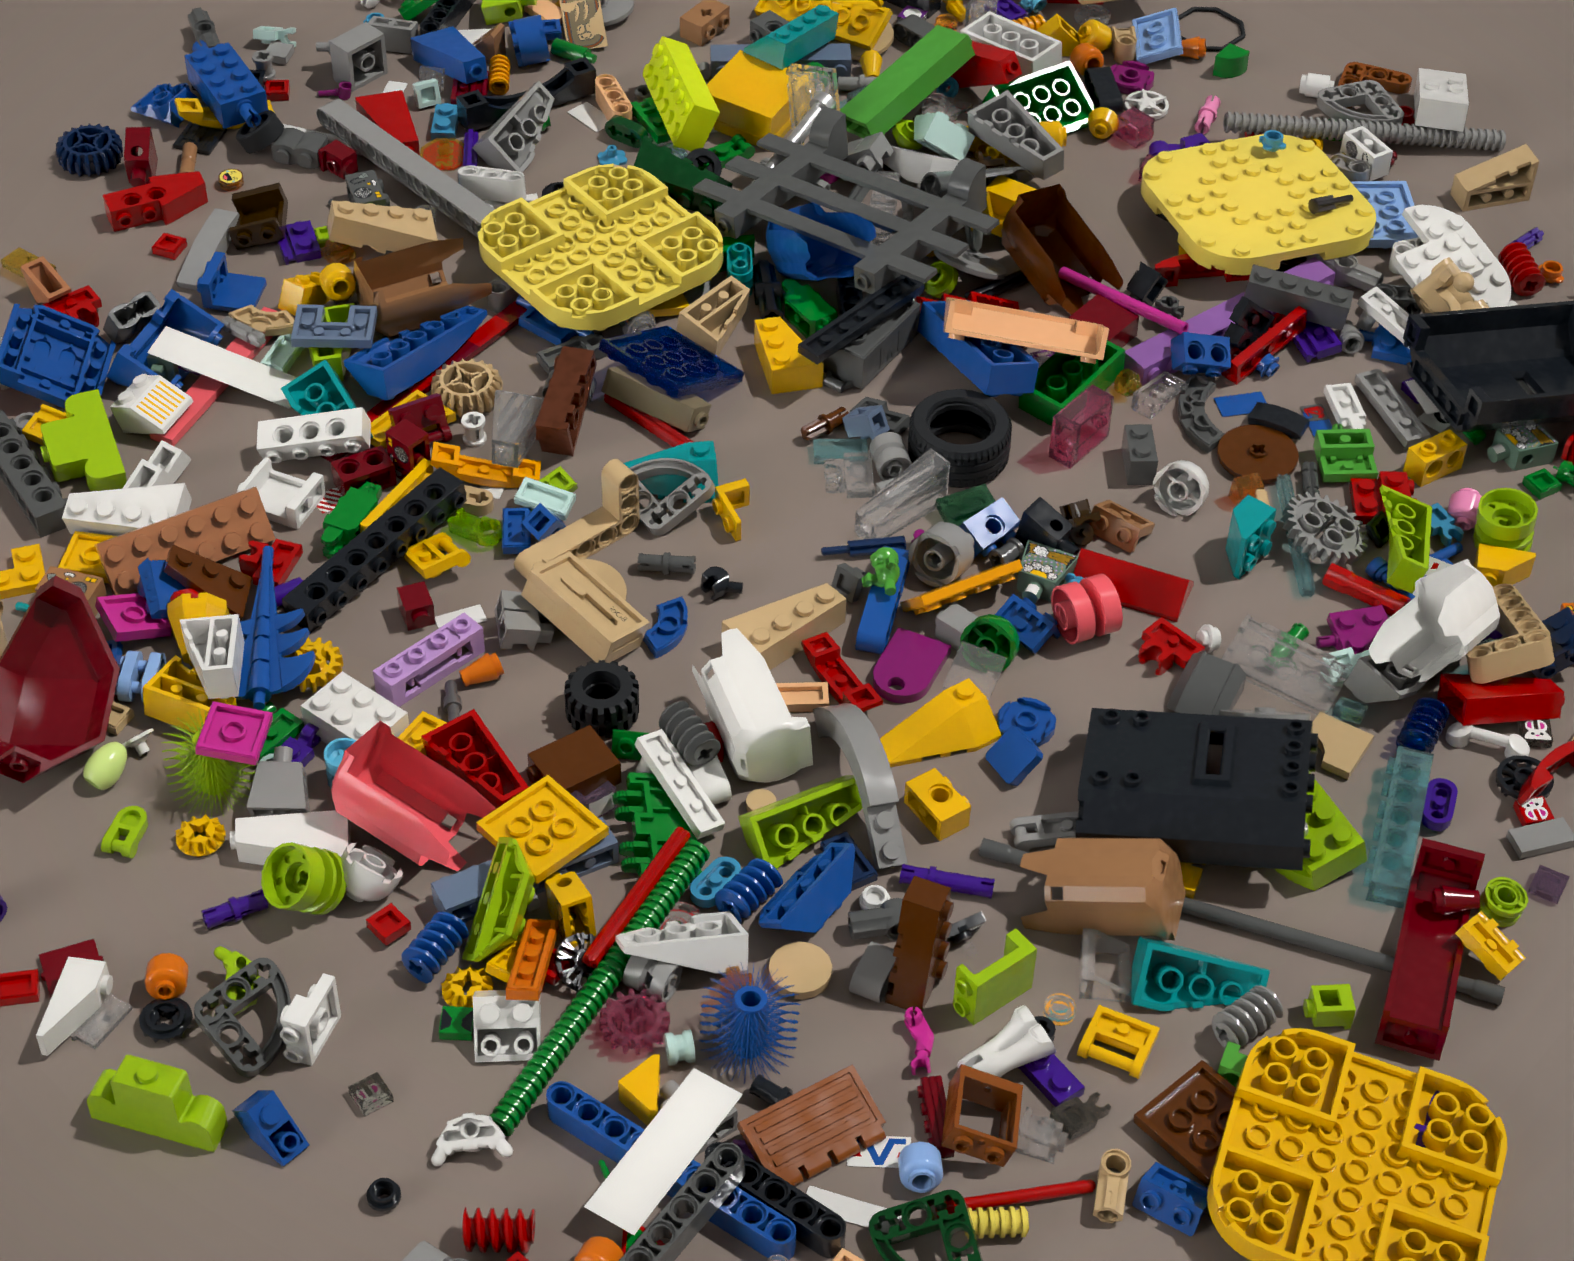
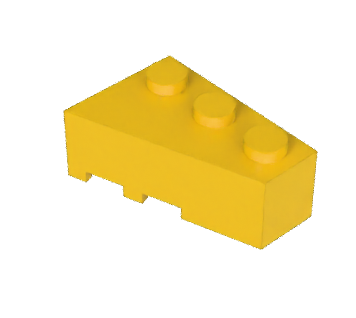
M781 317L758 319L754 323V345L771 394L823 387L824 363L821 362L817 365L798 353V344L802 340Z
M177 655L143 686L144 715L175 725L176 727L186 728L193 733L195 732L191 731L185 724L188 723L191 727L193 725L196 731H198L195 723L197 724L198 722L201 728V725L205 723V713L207 718L213 701L237 706L235 697L208 699L195 668L189 669L184 666L182 659Z

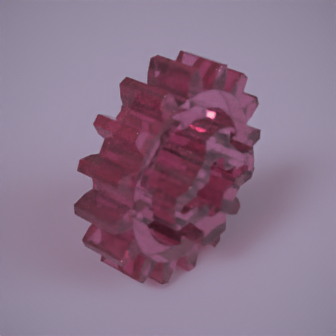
M630 988L629 995L626 996L620 991L617 992L616 1001L608 998L606 1000L607 1008H601L599 1028L602 1031L603 1040H611V1049L614 1050L622 1046L623 1054H627L629 1049H634L636 1055H640L641 1048L645 1047L651 1052L653 1051L654 1042L659 1045L663 1044L664 1033H669L670 1012H667L665 1002L658 1003L657 994L649 998L646 995V989H643L640 994H635L633 988Z

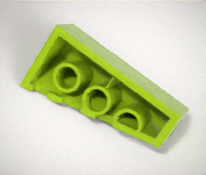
M1381 485L1380 492L1389 527L1387 583L1398 590H1404L1413 594L1415 582L1424 577L1429 569L1432 506Z
M844 775L740 815L738 819L747 846L754 857L769 862L777 869L785 862L791 861L798 856L799 852L810 844L819 841L824 837V834L834 827L841 825L863 809L854 775Z

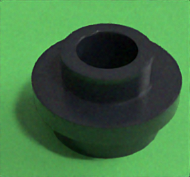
M379 1178L368 1188L367 1202L376 1211H390L401 1200L400 1187L389 1178ZM382 1195H389L386 1198H379Z

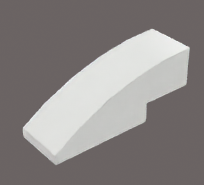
M161 440L148 461L141 459L123 489L174 484L192 459L183 450Z

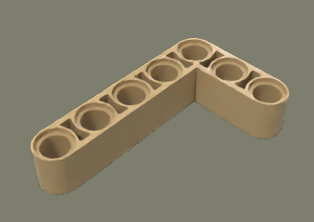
M619 459L610 460L603 467L601 473L602 507L523 550L514 561L515 569L528 579L533 564L542 561V559L552 560L568 551L578 559H586L632 533L637 528L640 520L638 475Z
M1500 584L1493 587L1500 613L1498 624L1508 637L1477 645L1466 654L1471 681L1474 683L1492 682L1546 667L1555 661L1550 632L1512 584Z

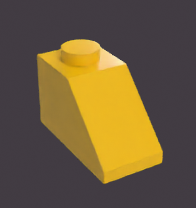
M1055 14L1036 30L1062 42V57L1070 56L1072 50L1081 44L1078 41V32L1058 14Z
M1479 543L1474 567L1485 576L1492 587L1500 584L1513 585L1530 577L1536 553Z

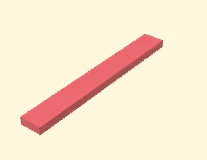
M267 307L261 309L266 312H277ZM265 336L266 342L261 347H255L236 337L226 350L252 360L273 336ZM201 375L185 392L192 397L194 402L165 434H150V439L157 442L162 440L175 446L229 385Z

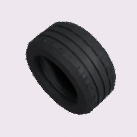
M950 389L934 393L920 402L910 416L908 454L910 460L924 477L937 484L956 488L974 487L984 484L1001 473L1008 463L1012 436L1011 419L997 401L983 393L965 389ZM962 432L979 437L982 441L961 445L948 443L936 436L943 433Z

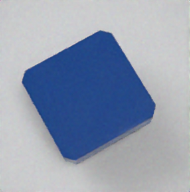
M1011 726L986 753V760L1003 780L1012 786H1018L1043 759L1041 750L1017 726Z

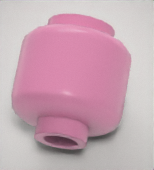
M1462 488L1453 493L1449 499L1447 512L1455 519L1454 525L1460 527L1463 531L1475 528L1478 504L1482 497L1475 489Z

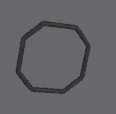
M1191 7L1178 15L1179 20L1194 11L1217 12L1239 24L1241 35L1229 43L1234 45L1246 36L1243 21L1217 7ZM1229 43L1222 47L1206 46V51H1221Z

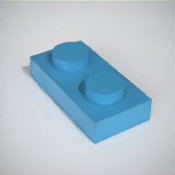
M449 103L436 104L430 132L431 140L455 141L459 123L457 105Z

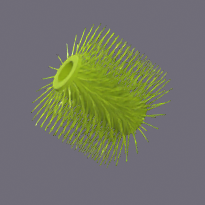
M195 723L198 731L191 726L189 727L190 730L192 729L195 732L194 735L190 732L188 733L183 728L177 727L176 729L187 733L191 738L173 734L172 736L180 737L187 742H161L183 746L162 751L180 753L174 757L163 759L164 761L169 759L181 761L164 768L176 767L182 769L175 774L170 773L166 775L167 777H172L173 775L183 776L182 779L176 782L167 783L168 785L175 783L187 784L180 789L170 791V793L193 787L183 796L185 797L190 793L192 795L196 791L197 793L191 798L193 800L195 796L197 797L199 793L203 792L201 798L197 799L196 804L198 805L200 800H203L205 794H208L207 798L205 796L208 804L211 795L212 809L213 797H215L217 812L216 794L221 807L220 799L222 795L226 799L223 793L227 792L226 789L238 792L231 788L230 785L248 790L251 789L235 782L250 781L251 783L253 780H246L239 776L255 774V772L242 771L246 767L255 765L196 755L195 747L202 731L200 726L198 727ZM227 792L233 799L235 798L231 792Z

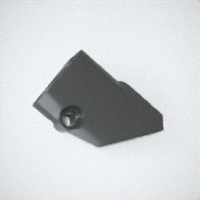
M1021 166L986 169V187L1000 175L1023 184L1035 178L1033 173ZM953 171L928 172L921 181L920 190L942 198L948 193V184Z

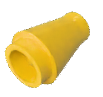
M875 50L863 52L859 63L865 77H878L880 75L882 57Z

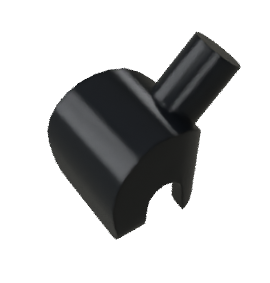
M714 566L708 568L702 574L700 589L705 593L713 591L714 595L711 596V600L727 594V592L742 594L743 583L729 581L727 571L721 567Z

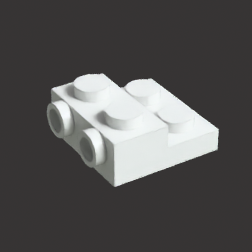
M323 973L318 983L310 987L307 997L296 994L291 1004L284 1007L280 1016V1024L283 1027L280 1036L286 1044L283 1054L289 1061L293 1063L301 1062L312 1066L339 1021L341 1010L334 976Z

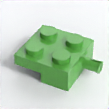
M1339 423V426L1334 424L1331 430H1316L1313 447L1323 482H1350L1351 478L1377 479L1378 470L1373 456L1375 446L1370 429H1343V425Z

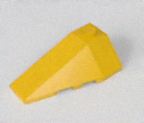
M968 678L942 691L883 735L880 740L890 767L921 762L923 757L938 754L943 758L950 756L951 752L964 749L967 750V753L978 751L998 741L1002 735L987 697Z

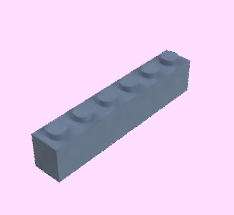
M600 817L599 819L606 824L603 817ZM610 828L608 836L556 872L564 874L572 871L580 878L618 863V841ZM492 860L479 865H473L466 870L450 876H444L432 882V898L437 911L453 914L464 923L473 920ZM546 879L538 884L534 882L533 887L536 894L546 891Z

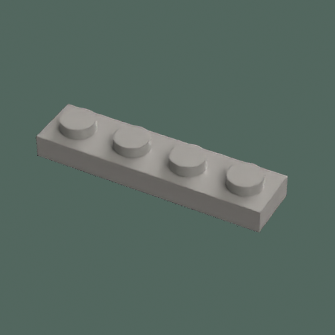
M1380 369L1356 374V385L1405 449L1431 438L1430 433Z

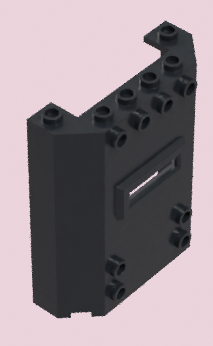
M1574 301L1411 314L1408 316L1403 335L1404 346L1410 348L1412 362L1407 363L1408 372L1456 432L1496 430L1497 428L1574 421ZM1523 380L1534 394L1528 395L1517 381Z
M1092 708L1078 787L1077 801H1079L1078 820H1076V838H1160L1177 854L1179 861L1184 863L1303 871V858H1310L1311 839H1305L1306 813L1312 814L1313 795L1307 794L1308 792L1314 793L1315 774H1309V772H1315L1316 755L1318 753V733H1313V722L1299 719ZM1209 745H1223L1220 775L1206 774Z

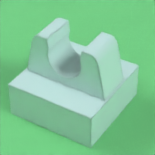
M435 78L412 84L416 106L419 109L442 104L438 81Z

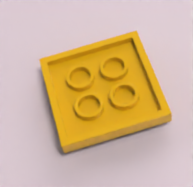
M546 775L476 822L477 831L495 847L499 837H511L517 840L536 884L609 835V827L549 775Z

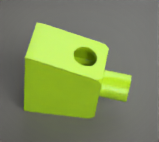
M482 0L481 9L486 25L520 19L523 17L524 6L536 5L537 0Z

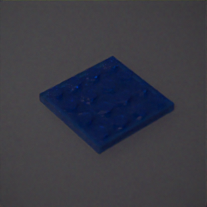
M669 326L602 339L599 345V350L607 354L609 359L625 365L627 370L646 378L649 384L659 386L666 391L667 395L673 398H681L682 396L742 382L745 373Z

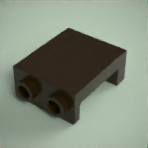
M280 183L232 194L231 200L240 216L236 226L230 227L228 233L237 250L285 239L288 200Z

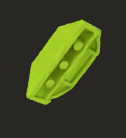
M499 837L462 956L463 960L480 962L517 941L518 935H521L526 922L524 918L525 911L535 894V888L533 887L535 878L517 840L514 838Z

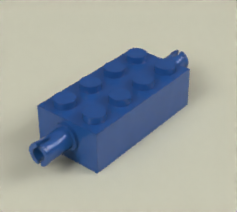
M199 40L202 46L196 41L192 46L193 53L184 55L188 80L224 129L245 122L249 127H254L251 121H253L255 126H258L261 122L259 113L268 111L264 88L229 42L217 44L215 47L209 48L203 40Z

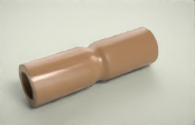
M187 142L183 145L179 173L195 171L198 149L196 144Z

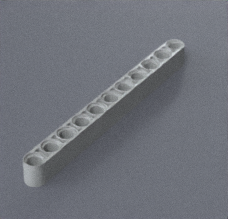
M335 99L316 110L317 118L324 128L478 238L481 222L490 212L495 210L493 207L341 99Z

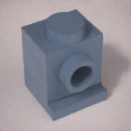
M882 405L858 407L842 418L848 438L860 437V439L871 438L873 440L876 436L890 430Z

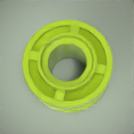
M1496 877L1487 883L1484 891L1481 893L1478 911H1482L1489 919L1493 918L1499 924L1498 927H1510L1518 921L1528 904V895L1525 889L1515 880L1507 877Z

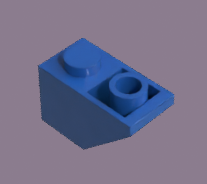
M258 1090L232 1110L249 1137L281 1166H285L310 1145L273 1090Z

